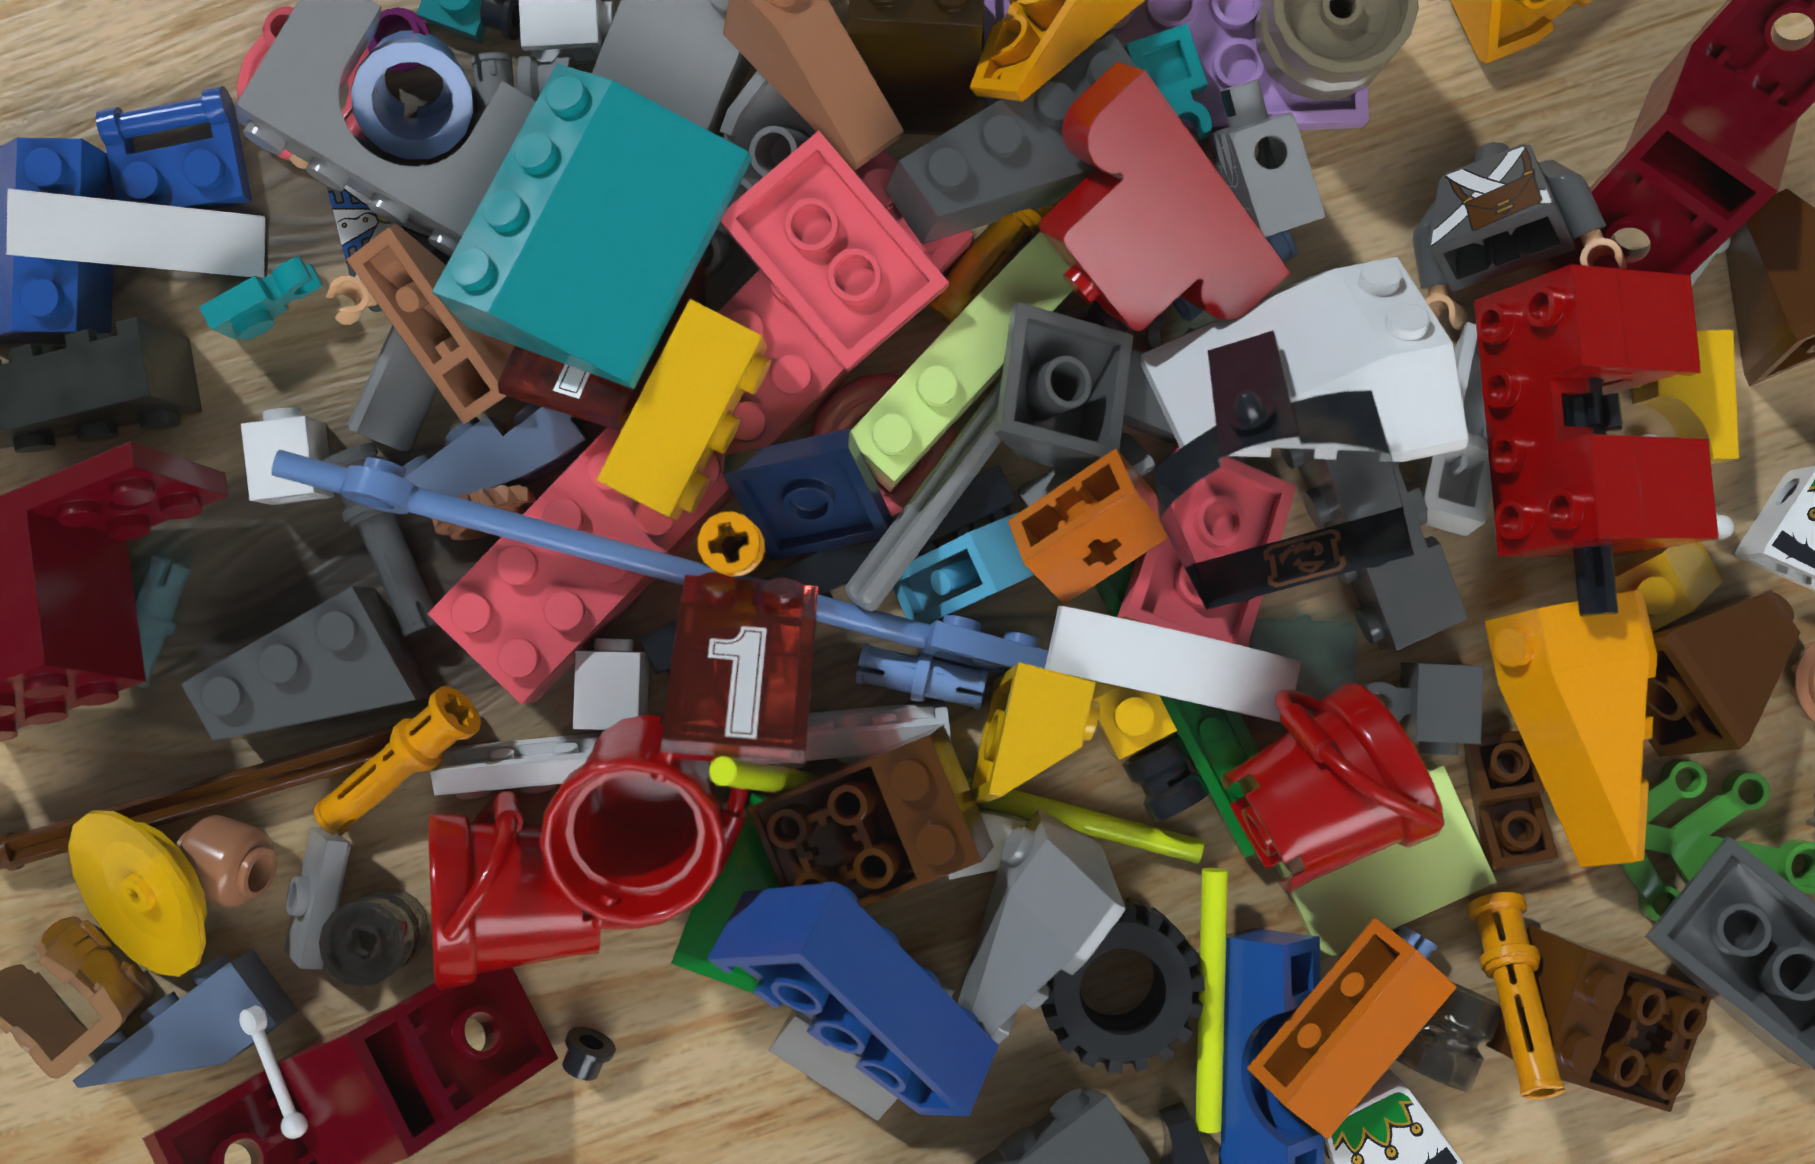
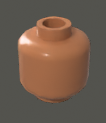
M221 815L206 817L186 831L176 843L195 869L204 890L205 899L221 906L236 908L250 902L253 898L261 896L268 889L276 874L277 855L273 851L272 840L266 831Z

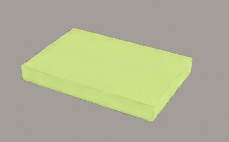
M1436 764L1427 768L1443 810L1444 826L1438 836L1413 847H1404L1398 844L1392 845L1314 879L1291 893L1288 892L1307 935L1320 936V959L1322 961L1346 951L1374 918H1377L1392 930L1497 883L1444 765ZM1283 862L1276 864L1282 879L1292 874Z

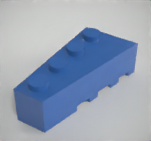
M824 882L814 885L743 892L707 958L710 962L725 973L733 971L735 966L745 970L759 981L753 991L755 995L773 1008L780 1007L784 1003L792 1009L805 1014L812 1020L807 1033L825 1046H832L850 1054H859L860 1057L855 1068L918 1114L970 1116L999 1045L978 1025L979 1021L971 1011L959 1006L939 986L940 981L936 975L919 966L899 946L900 941L894 933L879 926L858 904L857 896L851 890L837 882Z

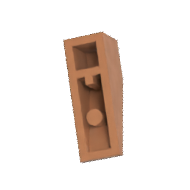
M829 0L728 1L723 35L816 132L819 130L854 171L902 138L904 130Z
M399 225L389 226L346 259L463 424H466L546 371L533 352L471 330L463 324L432 293L446 265Z

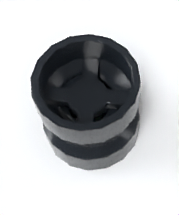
M1178 735L1171 736L1145 748L1122 764L1131 782L1142 787L1146 795L1143 805L1153 822L1167 819L1190 808L1209 793L1201 776L1192 773L1185 760L1188 752Z

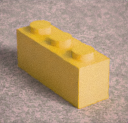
M690 299L596 480L673 520L678 521L683 510L692 514L701 502L709 485L710 478L702 473L714 450L724 454L737 432L741 420L733 415L745 391L752 395L757 392L769 369L771 359L764 356L768 345L763 336Z

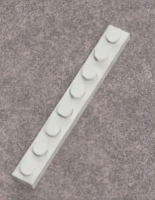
M946 701L800 714V725L757 728L756 739L725 736L726 731L723 730L721 721L684 725L693 730L704 744L726 749L736 759L773 764L774 766L790 769L804 767L811 760L837 758L840 762L850 764L943 725L951 741ZM675 725L673 727L681 731L682 725ZM751 729V733L730 731V733L752 735L753 729ZM602 732L451 746L444 751L443 761L430 771L434 796L456 794V797L460 799H477L500 789L519 788L524 793H541L551 790L557 784H563L572 771L585 764L587 757Z

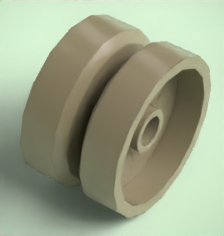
M1262 0L1254 24L1257 52L1269 75L1290 93L1315 101L1344 99L1368 87L1411 36L1419 10L1418 0Z

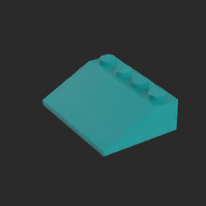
M557 63L432 293L471 330L634 389L737 190L752 157L743 148L611 79Z

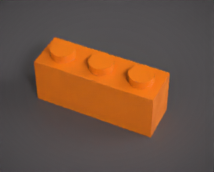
M1374 918L1247 1069L1285 1107L1326 1139H1329L1457 986L1417 949L1377 918Z

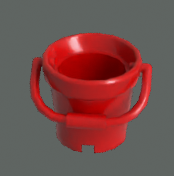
M1345 683L1321 701L1293 689L1279 690L1275 694V707L1281 714L1280 722L1288 730V733L1246 762L1222 774L1221 782L1223 789L1239 782L1244 796L1229 805L1260 861L1266 869L1283 862L1292 873L1290 876L1277 882L1284 890L1290 893L1314 879L1392 845L1398 844L1404 847H1413L1439 835L1444 826L1440 798L1431 775L1416 747L1381 700L1360 683Z
M647 714L622 719L602 732L587 757L585 764L567 776L544 812L540 848L548 875L571 904L593 915L591 923L598 930L640 929L660 925L700 902L718 875L724 872L747 818L744 806L748 789L731 787L729 801L723 804L720 810L717 797L714 795V782L709 774L710 765L716 758L722 756L735 758L732 753L726 749L704 744L693 730L682 725L680 731L671 725L660 724L662 717Z
M502 792L490 800L477 814L472 823L463 814L435 813L431 814L428 818L435 987L439 990L472 984L479 973L570 956L599 953L601 930L595 929L592 926L591 920L593 915L571 904L550 879L540 848L543 824H523L520 801L512 792Z

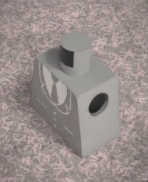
M1259 79L1221 90L1220 94L1229 127L1209 134V145L1214 167L1262 234L1268 237L1324 218L1323 205L1293 114L1267 113ZM1258 144L1259 153H1258V157H1257V159H1256V158H1255V147H1256V145Z

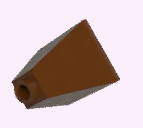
M1789 189L1775 193L1730 237L1731 243L1726 250L1744 376L1749 387L1815 359V208Z
M1772 590L1737 597L1682 616L1652 632L1657 651L1656 677L1648 679L1646 715L1653 717L1652 739H1648L1659 757L1741 749L1750 741L1801 633L1793 622L1794 611L1785 598L1774 593Z

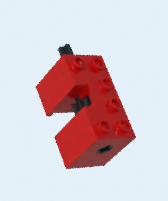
M1570 264L1474 300L1498 557H1574L1579 616L1618 614L1613 557L1719 539L1708 439L1607 435V431L1622 430L1623 425L1620 393L1615 392L1676 375L1692 376L1701 373L1691 275Z

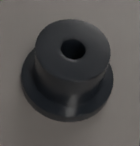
M482 0L480 9L482 24L489 28L501 30L506 39L517 40L520 37L519 0Z
M586 1027L573 1028L568 1031L565 1038L568 1050L562 1066L569 1075L585 1081L594 1080L598 1077L603 1063L613 1058L616 1051L615 1044L608 1036L597 1030Z

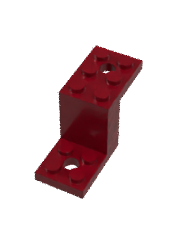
M1726 0L1652 82L1625 150L1590 186V191L1606 224L1605 227L1600 229L1604 238L1611 239L1619 245L1626 259V269L1691 275L1778 191L1798 118L1815 102V29L1803 39L1789 40L1777 33L1774 23L1783 15L1801 13L1812 20L1815 28V0ZM1623 228H1636L1648 236L1650 244L1638 250L1627 249L1617 242L1614 233ZM1581 238L1574 240L1576 250L1548 259V261L1558 268L1570 264L1581 265L1580 256L1584 249ZM1610 255L1601 256L1593 263V266L1619 268L1615 257Z
M130 441L0 495V742L17 737V729L27 725L50 724L62 721L68 717V710L81 705L95 706L114 702L119 699V691L146 682L127 540L144 537L151 532V527L168 520L197 516L203 511V506L228 497L225 472Z
M513 967L477 974V978L472 984L444 990L437 989L435 982L388 1009L312 1041L277 1061L296 1112L304 1114L308 1122L307 1130L300 1138L289 1139L281 1132L280 1125L284 1117L266 1071L263 1069L142 1139L155 1164H224L225 1153L232 1143L239 1144L248 1151L251 1164H392L410 1158L559 1058ZM468 1018L477 1020L484 1029L485 1044L481 1051L474 1049L466 1039L465 1025Z

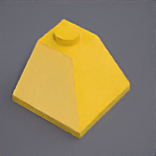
M1021 662L1015 664L994 681L970 783V790L977 806L1002 797L1081 748L1083 740L1090 741L1092 739L1100 713V704L1092 701L1096 682Z

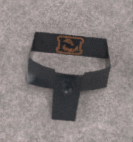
M1274 330L1208 350L1216 425L1174 452L1155 468L1159 520L1206 610L1234 602H1246L1257 596L1363 568L1379 567L1390 561L1413 556L1414 552L1391 450L1372 390L1330 393L1292 402L1281 350ZM1299 437L1301 444L1350 445L1390 454L1400 497V508L1196 563L1171 507V504L1193 484L1221 467V458L1274 440Z

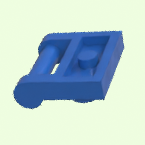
M224 86L204 89L201 97L128 112H123L119 107L97 111L96 125L106 147L115 200L203 210L252 202L235 108L231 96ZM208 122L211 125L213 138L135 153L133 137Z

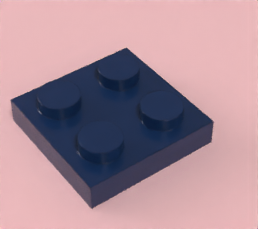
M850 428L725 456L722 475L746 517L760 529L765 539V550L771 561L881 539L893 522V517Z

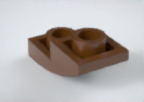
M1519 730L1481 737V744L1464 743L1467 774L1483 853L1492 872L1547 864L1556 860L1558 854L1540 797L1546 790Z

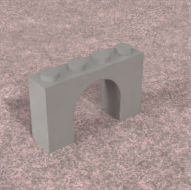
M299 0L236 103L238 122L245 126L243 134L250 141L272 154L281 155L285 149L309 163L306 171L328 187L343 191L347 185L368 197L370 201L367 206L385 220L399 226H404L406 221H409L431 234L428 242L442 253L451 257L536 101L506 82L501 81L471 135L453 155L438 163L425 166H402L385 161L369 152L355 139L344 121L339 103L340 95L347 79L379 27L381 6L372 0Z

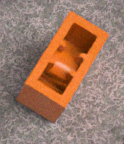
M1117 448L1007 520L1023 563L1064 605L1168 538L1159 520L1158 501L1155 492Z

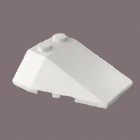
M1398 257L1336 268L1301 278L1267 294L1249 312L1237 319L1222 320L1217 318L1141 354L1140 365L1180 448L1216 425L1208 350L1273 330L1280 346L1292 402L1330 393L1372 390L1393 462H1404L1466 449L1469 440L1453 342ZM1299 437L1258 444L1228 456L1270 457L1272 448L1313 449V459L1336 460L1338 450H1376L1341 444H1301ZM1379 451V461L1391 462L1390 454Z

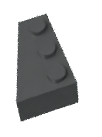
M354 586L342 591L181 683L212 741L429 699L430 695L434 693L376 589Z

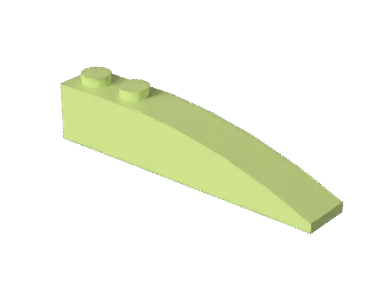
M1041 231L977 295L851 430L873 478L890 493L1003 371L1012 305L1020 302L1057 313L1075 293L1063 277V274L1070 267Z

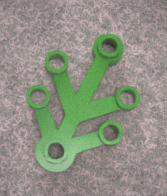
M1684 759L1669 761L1661 770L1660 780L1649 787L1645 849L1667 853L1688 884L1724 839L1711 836V834L1744 811L1760 809L1767 803L1770 796V787L1763 776L1748 771L1732 772L1723 782L1722 793L1671 828L1648 824V822L1678 799L1695 798L1702 794L1707 786L1706 771L1697 762ZM1686 767L1691 773V782L1687 788L1680 790L1676 784V775L1682 768ZM1748 779L1753 785V794L1750 799L1743 802L1739 797L1738 789L1740 784ZM1795 839L1784 843L1780 848L1735 840L1802 893L1815 894L1814 842ZM1644 854V860L1621 863L1620 865L1640 893L1638 906L1641 913L1646 918L1657 922L1662 914H1657L1654 910L1655 898L1665 892L1669 897L1670 906L1680 892L1663 883L1647 855ZM1797 854H1801L1804 858V868L1801 873L1794 876L1791 868L1792 862Z

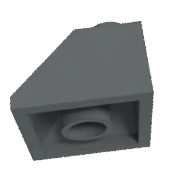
M1016 302L1011 307L994 433L1023 460L1075 473L1081 472L1115 448L1119 451L1134 335L1024 303Z

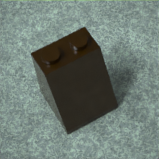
M849 0L848 35L904 130L903 134L941 136L976 115L977 96L971 90L970 85L981 57L984 0Z

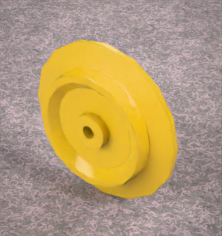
M92 810L77 821L72 827L68 845L72 874L86 907L106 936L131 960L159 975L179 977L200 964L206 946L204 927L207 917L206 899L196 871L181 849L163 832L144 822H135L116 811Z

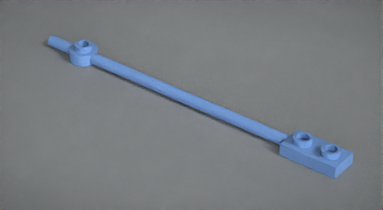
M279 449L273 461L272 476L339 493L353 502L373 509L396 514L414 513L918 648L917 654H929L939 660L979 670L986 669L989 670V673L1000 676L1018 662L1045 669L1049 650L1041 649L1042 640L1032 635L1019 632H1005L1004 638L980 632L981 623L955 615H945L943 622L936 620L929 625L877 610L870 612L855 604L747 575L730 577L712 570L707 564L417 487L412 482L404 479L406 473L404 467L383 459L368 457L365 459L364 466L352 465L347 468Z

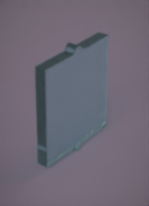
M1308 614L1299 615L1297 620H1255L1250 637V648L1302 661L1296 691L1321 701L1343 684L1356 683L1357 622L1312 621ZM1248 715V729L1287 730L1280 722Z

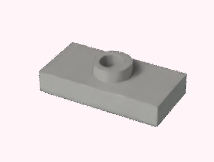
M311 827L301 876H294L287 892L286 910L288 915H292L284 952L301 969L322 970L323 966L326 965L351 848L349 842L341 835H338V833L330 834L323 828Z

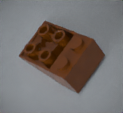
M944 725L880 750L748 807L780 888L837 882L857 896L858 904L862 908L978 864L984 860L994 847Z
M1529 925L1527 934L1530 945L1538 948L1541 957L1539 969L1534 972L1544 1014L1548 1022L1561 1080L1671 1112L1676 1096L1683 1088L1685 1071L1696 1040L1705 1027L1707 1010L1712 998L1695 985ZM1513 979L1514 984L1517 983V979ZM1522 1006L1520 1010L1531 1052H1533L1534 1047L1524 1007ZM1499 1007L1485 1046L1513 1059L1501 1007Z

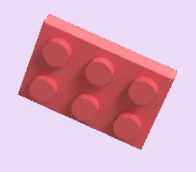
M819 130L727 207L720 221V224L847 372L859 364L949 286L947 279Z
M1177 442L1174 443L1170 455L1180 449ZM1226 456L1221 458V467L1193 484L1171 504V507L1196 563L1279 541L1297 486ZM1167 538L1136 558L1118 618L1247 647L1263 595L1254 597L1246 602H1234L1206 610L1170 539Z

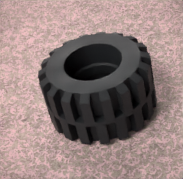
M1129 897L1124 902L1126 910L1088 961L1073 975L1061 969L1048 981L1046 986L1049 987V996L1040 1005L1050 1031L1056 1034L1059 1044L1068 1053L1072 1050L1078 1053L1082 1063L1093 1068L1097 1062L1104 1063L1107 1071L1113 1073H1122L1123 1064L1131 1063L1136 1072L1150 1069L1147 1059L1159 1054L1162 1061L1165 1062L1175 1055L1170 1045L1177 1038L1186 1044L1193 1034V1030L1188 1023L1191 1017L1200 1019L1203 1004L1198 999V991H1205L1204 976L1199 972L1196 965L1199 963V959L1194 949L1185 939V936L1156 908L1152 907L1150 909L1140 900ZM1120 948L1133 949L1143 953L1153 966L1154 976L1148 996L1138 1007L1124 1014L1106 1015L1096 1012L1086 1005L1080 991L1081 980L1085 970L1096 957L1107 951Z

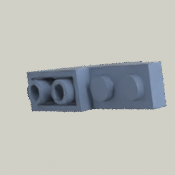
M585 371V373H584V375H583V377H582V380H581V382H580V384H579L578 389H577L576 392L571 391V390H567V389H565V391H568V392H572V393L577 394V393H578V390H579V388H580V386H581V383H582V381H583V379H584V377H585L586 371ZM590 373L580 398L560 393L548 403L543 399L536 400L514 416L512 422L516 427L509 432L501 422L489 416H486L481 421L475 417L466 424L461 423L450 431L445 438L449 445L430 459L426 455H422L404 465L403 467L406 469L404 479L412 482L417 487L454 497H459L460 494L476 492L481 488L490 489L502 484L507 487L514 485L525 486L538 481L577 459L593 442L582 425L631 388Z

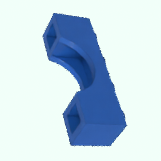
M1257 928L1226 935L1221 1146L1218 1155L1219 1164H1324V1136L1285 1107L1247 1069L1321 981L1320 936Z

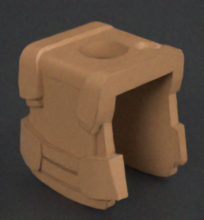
M76 916L67 917L53 923L39 936L34 944V948L40 956L38 963L64 985L69 983L101 1016V1019L91 1028L86 1030L67 1013L54 997L57 995L39 972L35 974L23 964L13 965L0 971V1029L6 1034L11 1032L19 1046L30 1054L35 1063L47 1076L54 1079H59L71 1071L146 1005L154 994V987L141 968L135 962L129 964L124 960L120 963L110 951L114 945L89 920L82 921Z

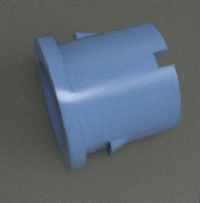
M399 31L383 38L359 64L351 87L353 115L364 135L382 151L403 159H431L450 151L466 134L473 114L472 89L461 65L447 45L439 38L427 33L425 36L420 33H413V31ZM401 62L423 64L433 68L443 77V86L440 94L433 102L418 106L416 118L403 116L405 103L396 99L386 85L385 73L387 68Z

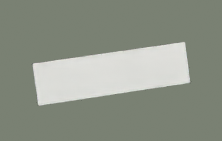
M8 189L6 255L264 278L265 216Z

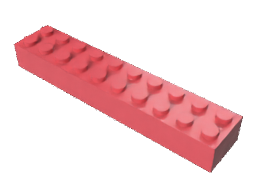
M884 150L854 172L941 274L946 277L971 246L973 234L968 230L922 245L885 192L898 162ZM759 269L718 313L762 335L768 345L764 356L770 358L771 363L757 392L752 395L745 391L733 415L741 420L729 447L724 454L714 450L702 474L709 477L710 482L696 510L692 514L683 510L679 520L676 521L596 480L640 396L639 394L523 515L677 556L699 534L704 523L710 517L718 514L734 497L732 490L722 475L725 456L787 442L872 353L847 372ZM501 537L427 614L520 704L538 701L575 663V651L587 650L594 643V638H599L655 578Z

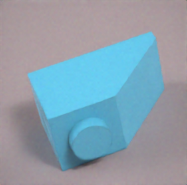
M1018 512L968 532L914 559L893 587L905 617L928 624L1034 576L1032 571L1022 561L1007 521L1018 514Z

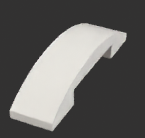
M1058 606L1045 669L1280 722L1281 714L1275 707V694L1279 690H1296L1302 661L1182 631Z

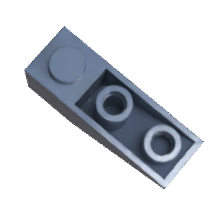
M254 950L232 961L226 953H223L191 976L198 986L184 997L179 999L176 993L172 992L145 1010L140 1017L146 1025L128 1038L122 1030L100 1044L88 1055L94 1065L72 1081L78 1088L225 1064L255 1044L252 1035L246 1034L240 1026L239 1016L243 1010L256 1005L264 1010L267 1017V1026L264 1030L267 1035L295 1014L298 1009Z

